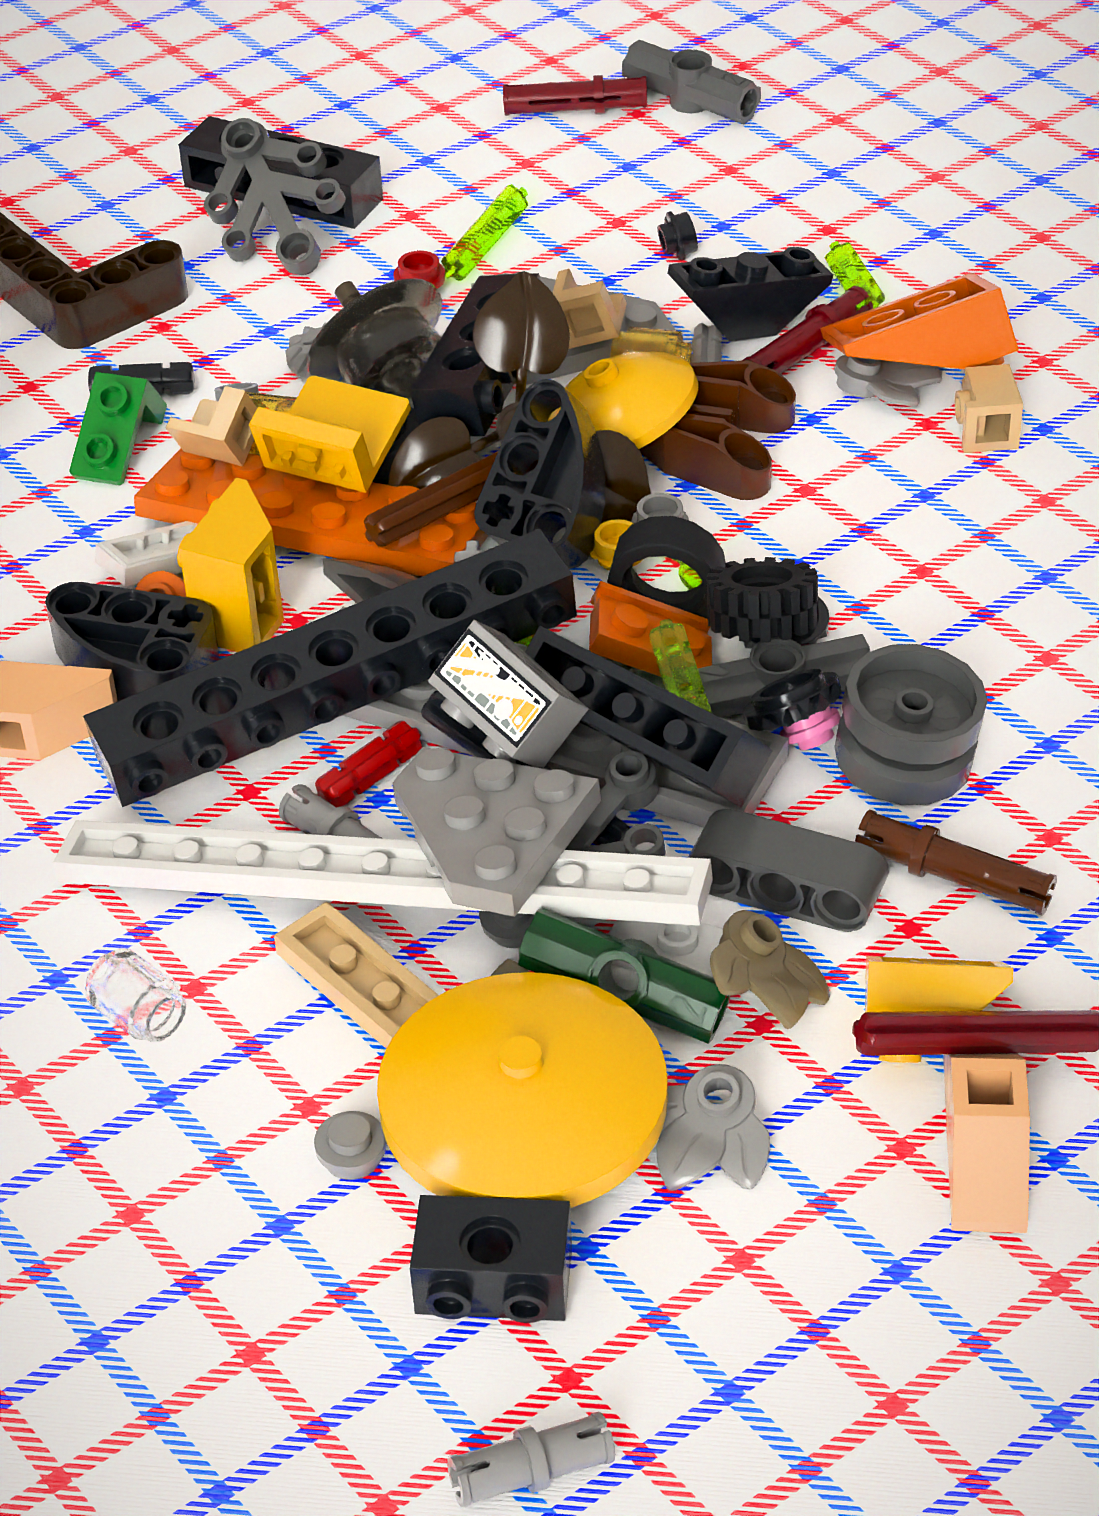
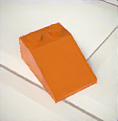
M973 272L820 328L823 338L849 357L965 369V367L1001 365L1005 362V355L1019 351L1001 287Z

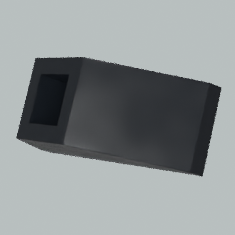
M789 247L784 251L763 254L743 252L736 257L718 259L697 257L692 259L691 262L669 264L667 272L729 342L776 336L828 288L833 279L831 271L808 248Z

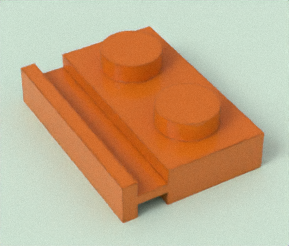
M599 582L591 597V604L594 605V609L590 614L589 651L680 683V673L712 665V636L708 635L711 626L708 627L707 618L609 583Z

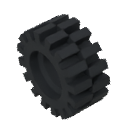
M754 557L745 558L742 564L730 561L725 563V567L717 566L712 569V573H708L706 576L708 627L711 626L712 632L715 634L721 633V636L731 639L739 636V641L750 642L752 638H760V643L771 642V637H779L784 641L792 639V633L799 636L807 634L808 629H815L817 622H819L818 575L815 568L810 569V565L802 562L795 565V560L788 558L781 562H776V557H765L764 561H756Z

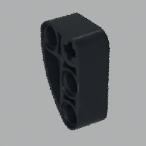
M543 379L534 382L525 390L478 498L474 515L480 530L499 545L540 528L567 567L572 569L579 567L587 561L590 552L593 551L594 532L601 524L604 511L606 480L603 455L590 416L584 406L562 384L555 380ZM561 407L557 416L548 421L552 412ZM538 460V464L536 465L535 469L532 470L530 473L526 474L529 466L534 461ZM566 527L562 538L556 543H552L556 533Z
M87 582L64 583L53 588L47 594L45 604L56 654L64 666L111 669L118 701L220 660L213 612L211 607L204 601Z

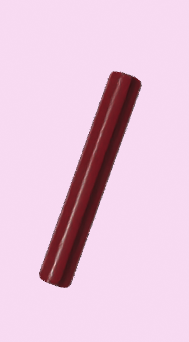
M1099 1011L865 1012L861 1015L860 1020L854 1021L852 1034L855 1037L857 1051L866 1056L1096 1052L1099 1050Z

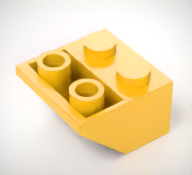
M236 477L221 497L212 502L207 514L194 530L183 537L179 545L177 560L183 572L186 597L204 601L212 609L218 647L240 652L271 639L284 622L272 527L248 481Z

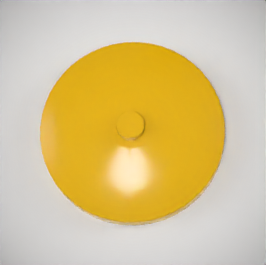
M521 972L488 976L456 986L430 1000L413 1013L399 1028L384 1053L377 1080V1098L381 1127L393 1156L416 1182L435 1195L570 1201V1208L594 1200L618 1186L634 1173L649 1156L664 1126L667 1114L668 1080L663 1051L656 1036L642 1017L627 1003L612 993L582 980L548 973Z

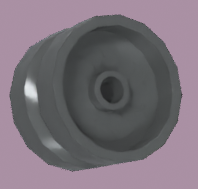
M893 644L866 653L852 665L845 685L842 702L843 713L838 724L834 745L838 767L854 786L876 799L899 805H930L952 797L968 782L972 769L978 736L988 702L983 681L967 663L946 651L920 644Z

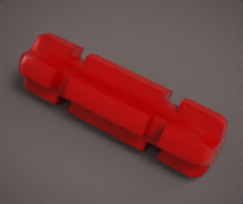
M398 721L382 733L385 738L384 740H382L381 736H377L338 764L341 768L340 771L337 767H333L320 776L315 782L317 795L336 808L347 805L356 798L353 793L354 791L357 794H362L399 767L397 760L400 763H405L414 757L422 748L420 732L417 728H411L405 721Z

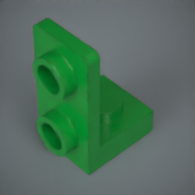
M101 372L95 373L69 469L70 474L75 479L112 485H122L124 483L139 427L142 426V422L162 425L167 408V403L148 379Z

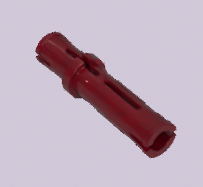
M593 75V80L518 85L503 84L505 116H510V114L595 109V114H605V109L647 108L646 76L603 79V75Z
M859 286L850 287L844 294L829 304L816 305L810 309L805 316V320L743 360H749L766 366L780 374L784 373L820 347L831 345L823 338L820 328L873 309L872 302H867L859 309L856 307V305L870 296Z

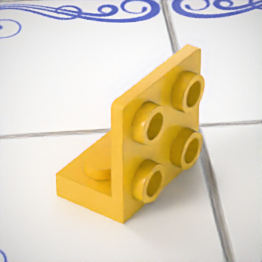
M310 376L290 411L279 412L258 407L249 426L264 467L366 493L411 411L409 400L404 397L318 376Z

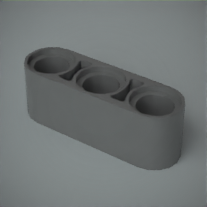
M732 809L715 811L709 817L688 858L711 859L713 881L709 895L845 932L857 931L866 925L889 875L888 864L883 856L875 849L862 843Z

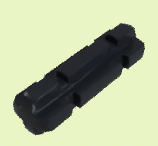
M170 362V368H163V363L119 365V370H112L111 365L90 367L88 372L89 392L91 391L96 372L148 379L159 395H164V389H171V394H190L194 391L195 386L194 369L190 362Z

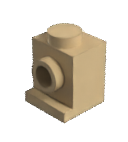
M1010 364L965 367V376L961 383L962 390L955 392L954 400L957 423L963 424L961 444L963 453L1019 449L1023 401Z

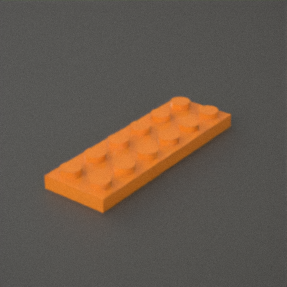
M180 448L134 495L135 516L172 524L185 521L199 523L207 514L212 502L221 497L236 477L248 481L272 527L274 545L337 559L374 563L421 577L454 564L455 552L465 551L466 541H479L481 547L488 538V535L480 530L475 521L476 503L472 502L387 546L378 547L374 541L369 542L364 534L366 532L364 520L367 515L420 489L413 486L395 487L372 482L368 491L364 493L266 468L261 457L256 454H248L244 465L239 466L187 453Z

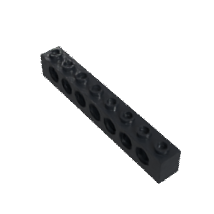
M539 528L84 715L83 718L95 756L123 808L429 679L473 620L505 634L515 643L534 635L539 626L551 629L577 617L573 574Z

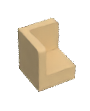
M570 269L558 271L552 293L557 298L567 319L570 333L569 349L619 337L627 305L623 293L609 295L603 280L577 287Z
M225 386L219 401L210 399L200 400L191 422L170 417L165 428L184 452L243 466L254 442L249 423L258 408L246 391Z

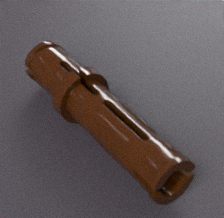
M870 809L863 816L858 828L865 831L864 836L858 834L855 838V842L875 849L884 858L907 865L908 873L922 878L929 873L1035 911V914L1041 916L1046 913L1053 897L1048 892L1050 889L1054 890L1057 884V875L1047 874L940 836L939 828L926 824L922 829L877 814L876 811Z

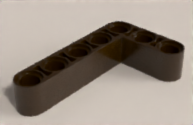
M0 212V298L57 345L67 349H82L173 309L186 301L188 298V288L182 248L173 241L154 240L77 273Z

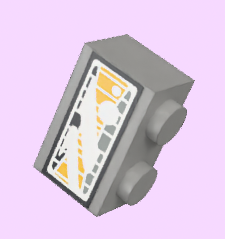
M473 620L428 680L432 686L446 697L441 707L447 714L467 728L471 729L474 724L487 735L486 739L482 742L483 746L496 758L507 760L513 764H516L519 760L533 767L544 768L589 710L588 707L505 634L476 620Z

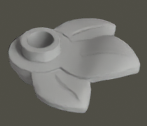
M842 355L836 360L834 368L838 376L836 384L843 392L860 398L876 396L885 402L918 407L919 396L914 388L940 383L942 375L934 366L849 357L846 355Z
M724 1064L711 1065L696 1072L685 1085L668 1086L667 1114L662 1132L658 1138L656 1159L662 1180L669 1191H676L691 1184L712 1171L718 1164L727 1176L744 1188L753 1189L761 1179L770 1154V1135L764 1124L754 1114L756 1106L754 1086L749 1077L740 1069ZM723 1089L732 1093L730 1099L722 1104H713L706 1099L709 1093Z

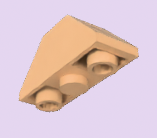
M0 660V757L42 760L88 738L89 734L83 716L118 702L112 670Z
M1018 1053L944 1055L951 1231L1027 1233L1030 1112L1026 1060Z

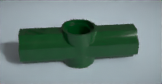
M540 908L536 911L519 949L518 966L535 973L567 976L598 986L627 1003L640 1016L707 1044L713 1040L730 1001V995L720 993L712 976L658 955L654 948L644 941L636 939L621 940L545 908ZM613 960H623L634 967L639 979L637 990H626L617 985L611 973Z

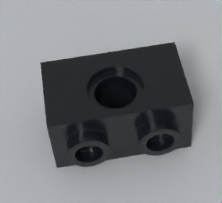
M420 1195L409 1268L414 1313L435 1315L439 1318L450 1320L463 1317L508 1318L521 1323H534L540 1320L566 1321L572 1256L570 1201Z

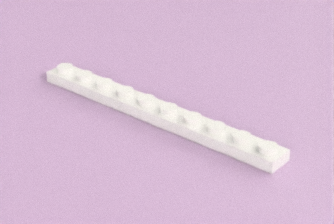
M75 820L52 862L58 882L484 911L453 904L444 889L443 878L437 867H431L418 842L413 840ZM564 850L518 913L535 915L537 910L545 908L565 917L700 926L713 881L711 859Z

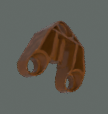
M749 360L689 363L698 380V392L693 404L671 429L656 440L640 448L639 451L665 474L738 500H754L763 497L771 489L772 458L769 451L760 441L742 430L775 434L791 428L795 423L796 392L792 384L777 371Z

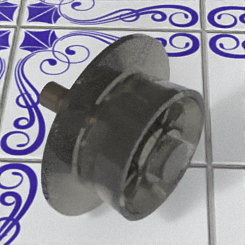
M415 278L389 282L362 295L352 281L341 283L335 289L334 294L343 308L325 324L310 347L307 356V370L310 376H318L407 399L410 398V387L442 337L435 329L442 311L440 293L432 283Z

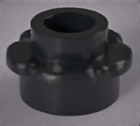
M672 211L666 212L664 223L657 225L660 245L665 255L676 253L678 260L683 261L686 254L698 250L697 235L692 219L686 211L675 215Z

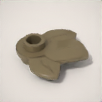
M740 910L733 913L724 923L723 935L720 938L719 945L711 952L710 956L712 975L721 994L730 996L740 995L750 990L762 1001L785 1029H791L798 1023L808 1007V1002L825 1005L829 1001V988L819 968L804 952L783 940L779 927L769 917L753 911Z

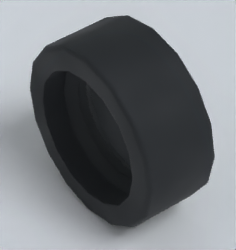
M675 516L649 517L632 524L619 537L607 583L708 619L706 576L708 573H712V569L717 566L725 567L724 550L710 532L693 521ZM665 556L682 561L694 569L702 583L687 591L669 592L654 588L643 581L632 566L635 562L647 557Z

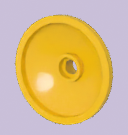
M637 352L598 360L574 377L565 388L587 410L595 430L619 432L629 438L640 449L662 436L686 414L697 396L698 380L691 365L683 358L663 352ZM561 407L552 412L548 421L557 416Z

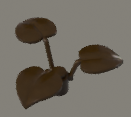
M526 271L518 272L504 287L486 301L479 311L474 324L473 341L476 351L483 362L498 372L517 370L515 402L504 407L499 413L496 422L497 430L471 443L466 425L455 417H438L420 424L406 437L397 451L391 466L388 485L395 487L413 486L422 489L481 460L482 458L477 452L500 440L503 441L518 403L526 390L527 371L544 375L559 369L569 349V326L557 298L534 275ZM596 430L603 455L606 480L605 505L601 524L615 519L631 522L633 514L637 511L638 502L643 497L651 494L645 461L636 445L626 436L611 430Z

